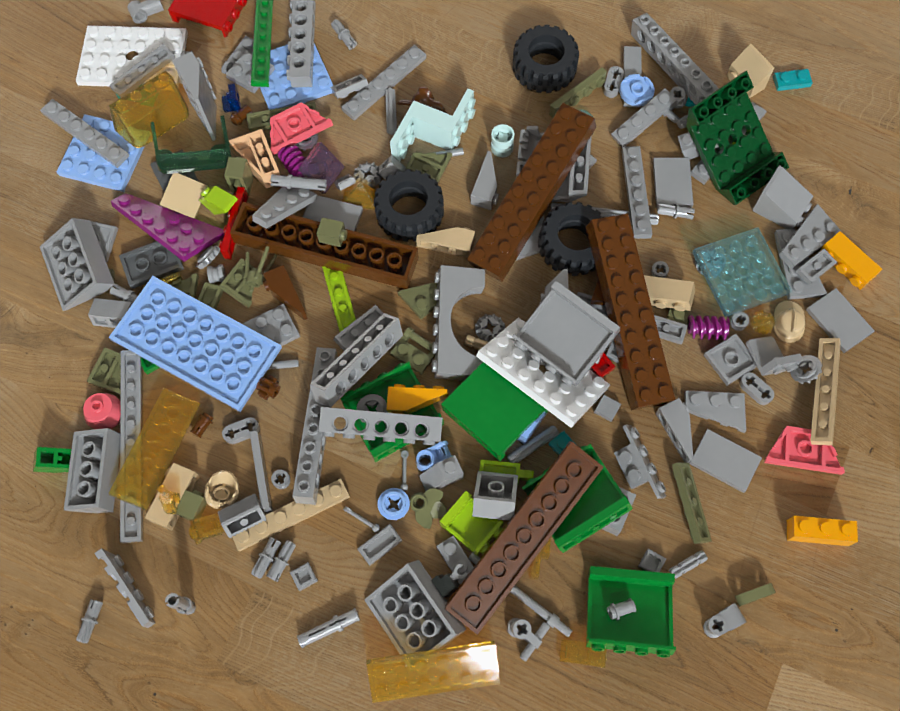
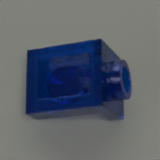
M235 83L228 84L229 92H226V96L222 97L225 113L241 109Z

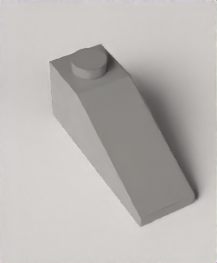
M487 151L471 194V205L492 210L493 204L498 202L499 194H497L491 151Z
M678 398L660 407L656 412V416L684 463H690L693 459L690 414L688 406Z

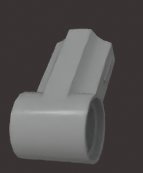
M134 0L127 6L133 21L137 24L145 22L148 18L147 16L164 10L160 0H146L143 2Z

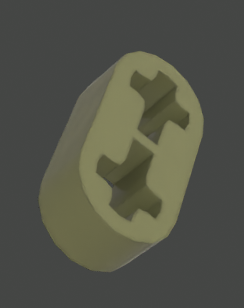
M772 583L739 594L735 596L738 605L742 606L775 594L776 591Z

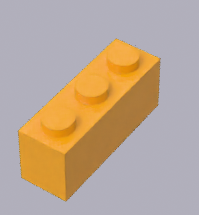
M841 231L826 242L820 250L825 249L837 261L834 265L836 270L860 290L882 270L878 264Z
M792 516L786 520L787 541L851 546L858 542L857 521Z

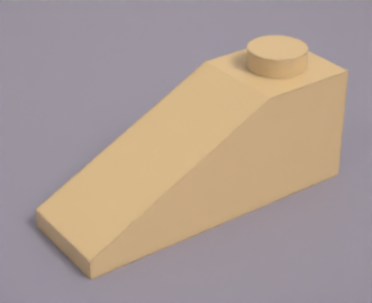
M455 227L420 234L416 237L417 247L468 258L475 242V231L467 227Z

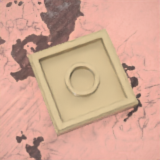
M173 171L160 206L195 219L201 206V202L198 201L201 197L200 193L208 185Z

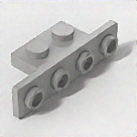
M624 425L623 429L631 444L614 452L630 488L634 489L649 481L657 499L665 498L666 488L663 482L659 481L656 476L657 469L652 462L650 463L647 457L648 451L639 440L640 434L638 430L632 425Z

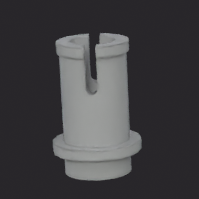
M630 598L618 604L611 603L607 607V612L611 619L619 620L623 615L636 612V606Z

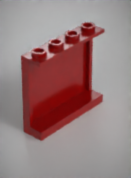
M174 0L168 11L174 22L179 23L181 18L222 30L223 36L226 38L229 32L232 31L236 19L240 17V12L246 6L247 0Z

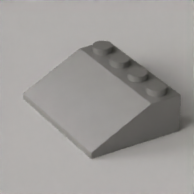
M191 51L172 60L190 103L212 141L216 140L217 106L214 100L217 98L207 79L208 76L204 68H202L204 66L199 57L196 58Z
M70 219L40 246L63 311L103 294L114 285L91 220Z
M419 560L407 563L365 599V602L411 671L467 630L462 622L445 610L447 600L441 596L431 581L432 578Z

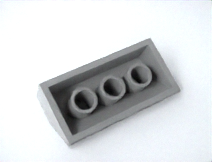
M109 428L74 432L64 503L65 511L85 513L113 512L120 458V433Z

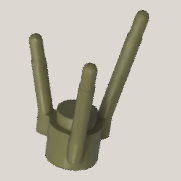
M269 246L265 248L258 269L252 268L251 271H249V252H246L243 276L246 279V284L252 287L263 285L262 281H264L265 277L261 270L267 257ZM274 254L263 273L270 270L277 258L276 254Z

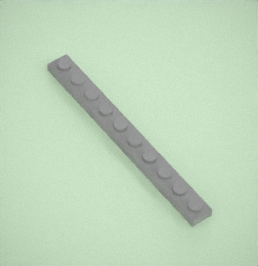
M130 350L121 351L120 542L131 543L143 541L141 356Z

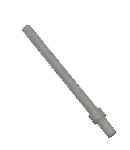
M472 553L468 559L476 565L481 558ZM517 586L512 588L510 592L544 618L550 627H555L566 637L570 636L573 630L562 623L556 614L553 613L552 615Z

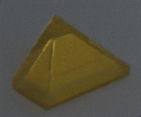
M360 181L345 188L342 202L375 210L374 198L376 190Z

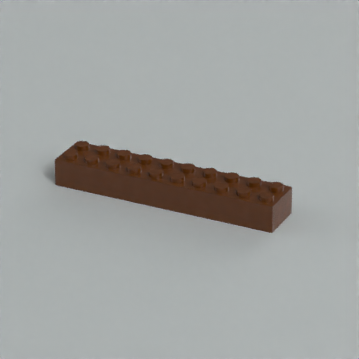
M562 103L467 258L471 266L477 269H485L486 274L503 282L595 131L596 122L594 117Z
M246 202L242 203L230 231L231 237L236 244L265 251L266 246H269V253L342 271L343 273L402 289H408L419 258L418 248L348 229H345L347 230V238L345 241H342L341 247L320 243L317 237L320 222L292 214L266 229L253 222L252 215L261 206Z
M622 214L593 219L586 226L608 319L620 327V332L614 338V343L631 411L672 402L676 399L629 215Z

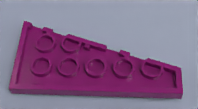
M127 193L111 201L112 207L183 262L224 238V230Z

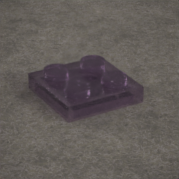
M317 142L298 170L306 178L326 179V191L319 190L322 194H326L345 166L322 142Z

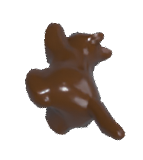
M424 86L419 87L412 100L398 101V105L411 106L413 101L447 113L443 105L439 101L434 100L435 98L431 91Z

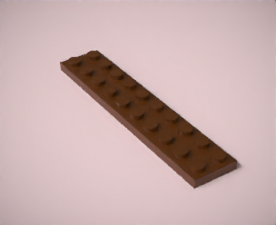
M570 441L446 603L445 610L478 635L603 469V466Z

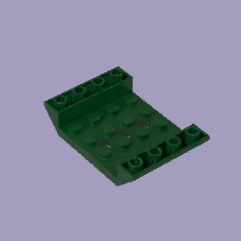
M744 71L692 106L688 112L686 125L716 190L733 205L739 204L767 184L779 166L785 170L789 168L783 152H773L747 92L754 88L747 71ZM743 126L746 127L745 135L742 134ZM730 135L733 137L732 144H729L728 138ZM716 144L719 146L718 153L715 152Z

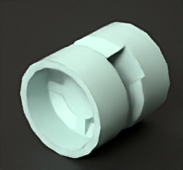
M501 124L492 130L491 151L497 157H507L513 152L515 133L510 126Z

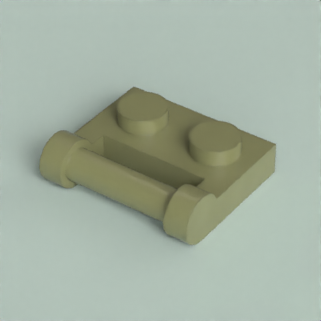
M408 327L402 338L390 352V355L404 364L410 362L411 369L422 375L435 358V354L432 353L433 343L415 333V330L411 327ZM411 338L430 351L429 354H425L408 343L409 339Z

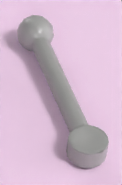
M406 450L401 452L403 473L400 488L403 491L408 489L406 471L409 453Z
M347 506L344 507L343 510L370 526L374 532L380 530L378 524H372Z

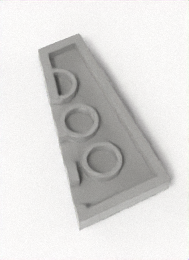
M282 187L252 215L253 222L267 229L316 201L317 194L309 189H287V187Z
M817 204L779 253V256L792 269L841 230Z
M795 229L775 231L774 235L778 254L796 232ZM779 256L788 300L818 298L827 295L820 278H817L808 285L796 273L798 268L810 260L809 256L792 269Z
M102 548L94 554L98 560L102 559L108 565L104 568L107 574L119 582L116 586L119 592L125 598L129 597L130 600L127 601V604L141 626L149 628L154 625L153 617L155 615L151 608L143 603L144 596L141 591L133 586L134 579L131 574L123 569L124 562L121 557Z

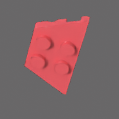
M302 102L271 117L270 150L272 155L277 154L284 147H291L333 126L331 119L320 116L319 112L310 109Z
M786 426L764 460V463L839 475L845 473L844 467H841L836 456L838 454L832 445L811 444L812 429Z

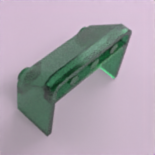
M220 116L223 144H216L211 150L172 153L167 149L159 150L154 122H150L157 167L161 173L174 174L226 168L231 152L224 116Z

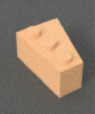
M260 129L229 140L232 152L236 157L247 159L251 172L266 189L273 187L271 186V175H280L263 130Z

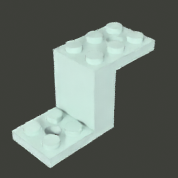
M471 89L466 90L453 116L413 101L390 141L391 155L400 162L401 159L406 157L407 148L413 144L415 137L446 150H452L455 146L457 147L460 143L462 132L465 133L467 130L469 119H473L475 115L474 105L476 99H474V91Z

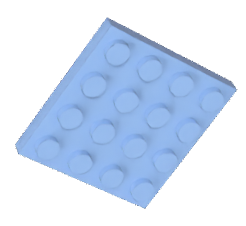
M288 44L271 50L270 64L274 65L275 70L269 76V87H260L269 110L294 106L301 102L306 103L332 93L330 87L333 86V83L315 44L313 87H292L290 80H287L286 72L290 67L287 63V56L290 55Z
M84 114L83 121L128 152L129 157L116 168L73 137L56 171L57 174L62 177L124 192L150 136L149 130Z

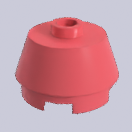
M109 393L91 395L85 401L83 407L85 422L93 429L114 428L121 420V401L115 395Z

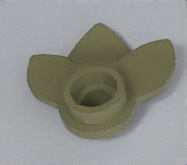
M431 488L424 493L417 492L410 498V507L415 511V519L424 528L430 529L433 518H443L447 513L446 506L440 501L444 492L439 489ZM419 498L424 502L422 506L417 504Z

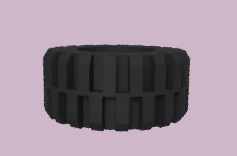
M535 26L534 29L530 28L526 30V33H522L515 42L513 72L516 79L520 80L519 83L522 86H527V89L531 91L536 90L537 93L546 92V94L552 93L554 90L557 92L561 90V87H567L569 82H572L575 77L579 60L578 44L574 41L575 39L571 34L568 35L566 30H560L558 26ZM538 54H550L555 56L559 62L552 65H542L535 62L532 57Z
M405 169V172L399 170L393 176L391 174L388 175L386 181L382 180L379 188L375 191L374 207L378 224L387 235L392 234V238L396 240L402 238L404 242L413 239L414 242L417 235L435 232L436 226H440L444 216L442 189L434 178L431 179L429 174H421L419 170H415V172L411 171V169ZM404 197H417L426 203V206L420 212L412 215L400 214L393 209L394 204Z
M567 202L565 206L562 204L556 206L555 210L552 209L547 217H545L538 236V247L540 248L539 253L541 257H545L544 262L547 265L551 264L554 271L568 269V273H571V276H578L579 273L586 275L589 273V270L594 271L596 269L591 246L584 250L569 249L562 244L558 233L564 229L573 228L582 231L588 237L586 226L590 221L604 218L600 216L601 212L596 209L595 211L592 209L593 206L588 204L584 206L581 202L576 204Z

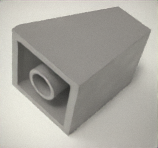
M779 166L752 211L785 229H793L795 226H800L804 219L802 217L803 212L807 214L813 205L810 203L813 195L783 167Z

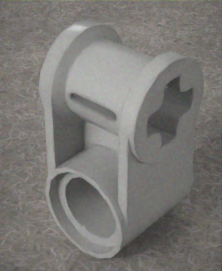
M736 603L708 619L703 625V630L708 637L717 638L747 621ZM717 624L719 628L714 630L712 626Z

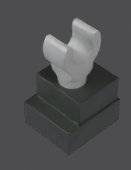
M458 564L453 573L446 574L445 576L443 574L437 575L431 580L443 598L448 597L459 588L460 585L457 580L468 576L469 572L461 575L459 572L464 564Z

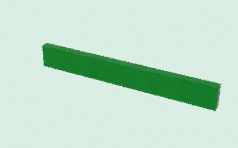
M256 0L251 86L269 87L273 0Z

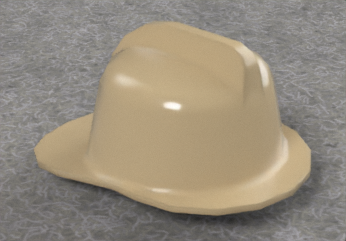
M792 301L780 302L774 311L775 334L779 339L787 343H794L800 340L805 330L803 309Z

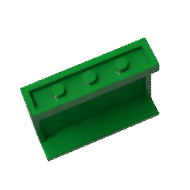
M410 362L400 363L395 366L394 370L381 373L377 379L371 382H364L360 388L355 391L350 390L346 392L340 399L345 409L357 410L358 402L366 395H379L387 403L388 387L402 384L407 388H413L414 385L421 384L411 369ZM433 404L409 414L442 417L436 411ZM374 406L373 408L368 407L369 411L377 412V406ZM357 419L354 426L358 431H362L365 429L366 424ZM383 421L378 425L375 424V430L379 433H382L386 428ZM397 423L395 431L398 434L405 432V425ZM421 424L417 425L415 428L416 434L419 436L424 435L425 427ZM375 437V440H363L375 463L410 444L403 443V439L395 438V442L383 441V437Z
M484 362L441 403L442 410L499 461L505 457L506 450L543 412H548L547 409Z
M591 444L580 448L602 465L603 469L552 535L555 544L562 553L633 509ZM549 468L544 470L543 474L539 477L528 480L526 485L522 487L528 496Z
M590 566L588 571L586 647L592 648L593 651L611 649L613 652L620 654L632 651L640 656L652 653L657 654V657L668 658L670 655H673L676 651V646H673L672 594L675 574ZM630 598L634 601L636 612L623 615L619 620L609 617L607 607L611 603L618 604Z

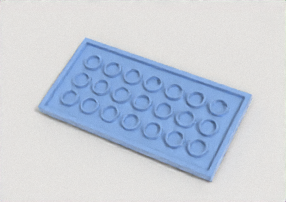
M154 276L151 277L109 336L115 343L241 412L256 389L258 381L265 375L282 349L280 344Z

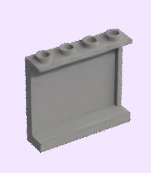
M555 281L547 297L517 335L513 334L512 337L515 340L514 345L522 351L524 349L530 352L529 356L537 362L540 360L546 364L545 368L553 374L557 372L562 376L561 380L568 386L573 384L577 387L620 332V327L562 284Z

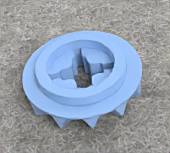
M387 489L378 499V510L388 520H398L409 511V497L401 489ZM388 498H390L394 502L399 500L397 504L399 510L395 509L394 507L391 509L389 508L390 501Z

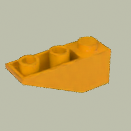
M395 384L394 387H388L386 410L388 413L409 415L448 397L449 393L442 386H433V389H429L422 385H414L413 388H407L405 385Z

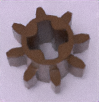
M271 375L268 378L262 377L256 385L257 394L265 400H268L269 397L274 399L281 388L278 385V379Z

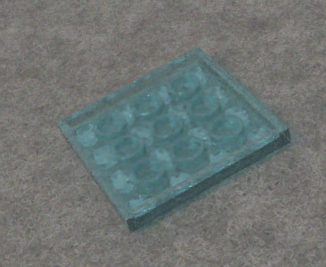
M759 227L695 248L692 251L724 317L781 298L792 292Z

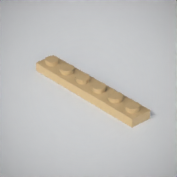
M840 338L819 339L818 359L822 364V373L818 375L815 384L811 430L812 445H833Z
M339 479L318 489L316 505L299 504L293 501L266 514V521H262V523H258L254 527L251 526L250 529L247 528V531L244 530L232 536L237 550L240 552L349 499L350 496L342 479Z

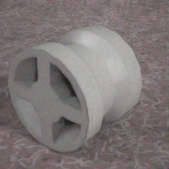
M223 264L217 267L207 266L209 283L215 284L218 281L222 283L226 278Z

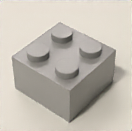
M478 471L472 516L510 521L515 511L518 475Z

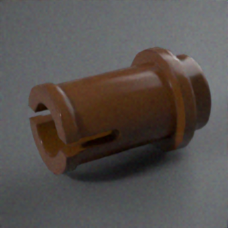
M245 104L236 113L231 114L230 120L236 126L241 125L242 121L247 118L246 114L253 112Z
M205 412L199 415V420L190 430L199 438L202 437L209 424H213L212 420L214 418Z

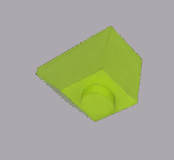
M207 186L200 193L201 197L198 201L214 215L227 213L238 199L217 186Z

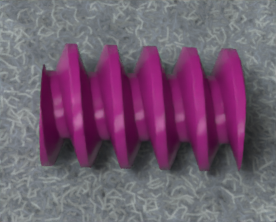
M287 146L278 152V158L281 159L289 174L293 175V177L310 178L313 168L306 161L303 153L299 151L298 146Z
M689 315L687 332L688 334L691 333L692 339H695L696 334H699L700 339H703L704 334H706L707 339L710 340L713 334L715 340H718L720 335H722L723 340H726L730 328L729 316L725 320L723 316H720L718 319L716 316H712L710 319L709 316L705 315L702 319L700 315H697L694 319L693 315Z

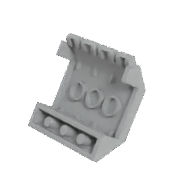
M527 126L526 130H520L519 143L521 144L518 150V160L521 161L517 162L516 176L519 175L544 134L539 132L538 126ZM592 135L551 202H572L587 195Z

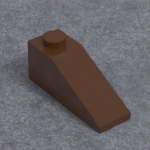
M284 265L263 273L266 280L262 282L266 291H271L274 298L303 320L308 319Z

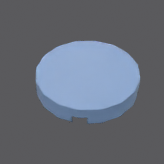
M632 74L625 77L619 90L621 98L627 104L636 107L646 105L652 100L655 92L651 80L645 76H640V74Z

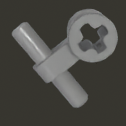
M674 87L670 91L674 97H677V103L663 114L664 117L667 116L674 123L678 121L679 117L672 110L674 108H682L686 104V93L682 87Z
M512 618L507 623V632L510 636L524 639L528 642V645L520 654V658L524 661L528 660L535 648H539L542 644V638L550 628L544 622L534 635L531 632L530 623L526 620ZM517 625H520V626H519V628L521 629L520 632H518Z

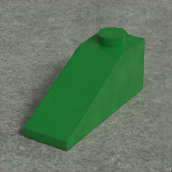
M37 447L34 452L33 472H69L72 449Z

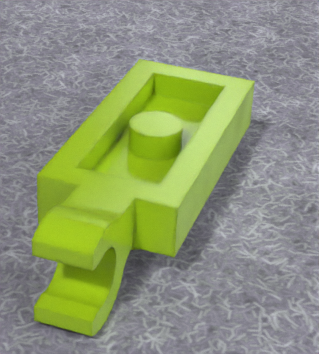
M491 460L480 461L479 471L518 475L517 485L519 484V479L528 481L534 475L532 470H520L519 463Z

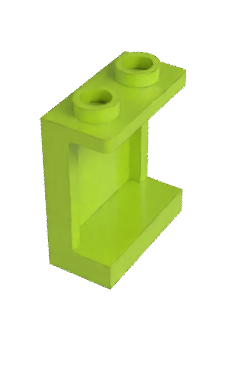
M465 491L440 520V526L452 536L454 535L459 542L478 556L480 553L484 554L491 546L489 542L493 537L497 538L503 530L504 522L498 519L473 517L474 499L469 492Z

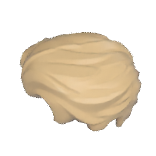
M227 470L214 473L205 485V500L208 505L215 509H222L234 504L239 495V482L235 475Z

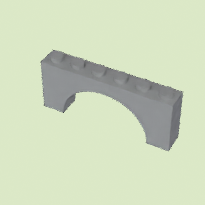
M441 265L434 276V283H437V289L434 290V300H437V305L434 306L433 318H436V324L433 325V335L436 336V340L432 345V353L435 354V360L432 361V372H435V379L464 381L483 361L467 352L457 342L451 327V312L453 306L460 299L468 295L482 293L485 287V269Z

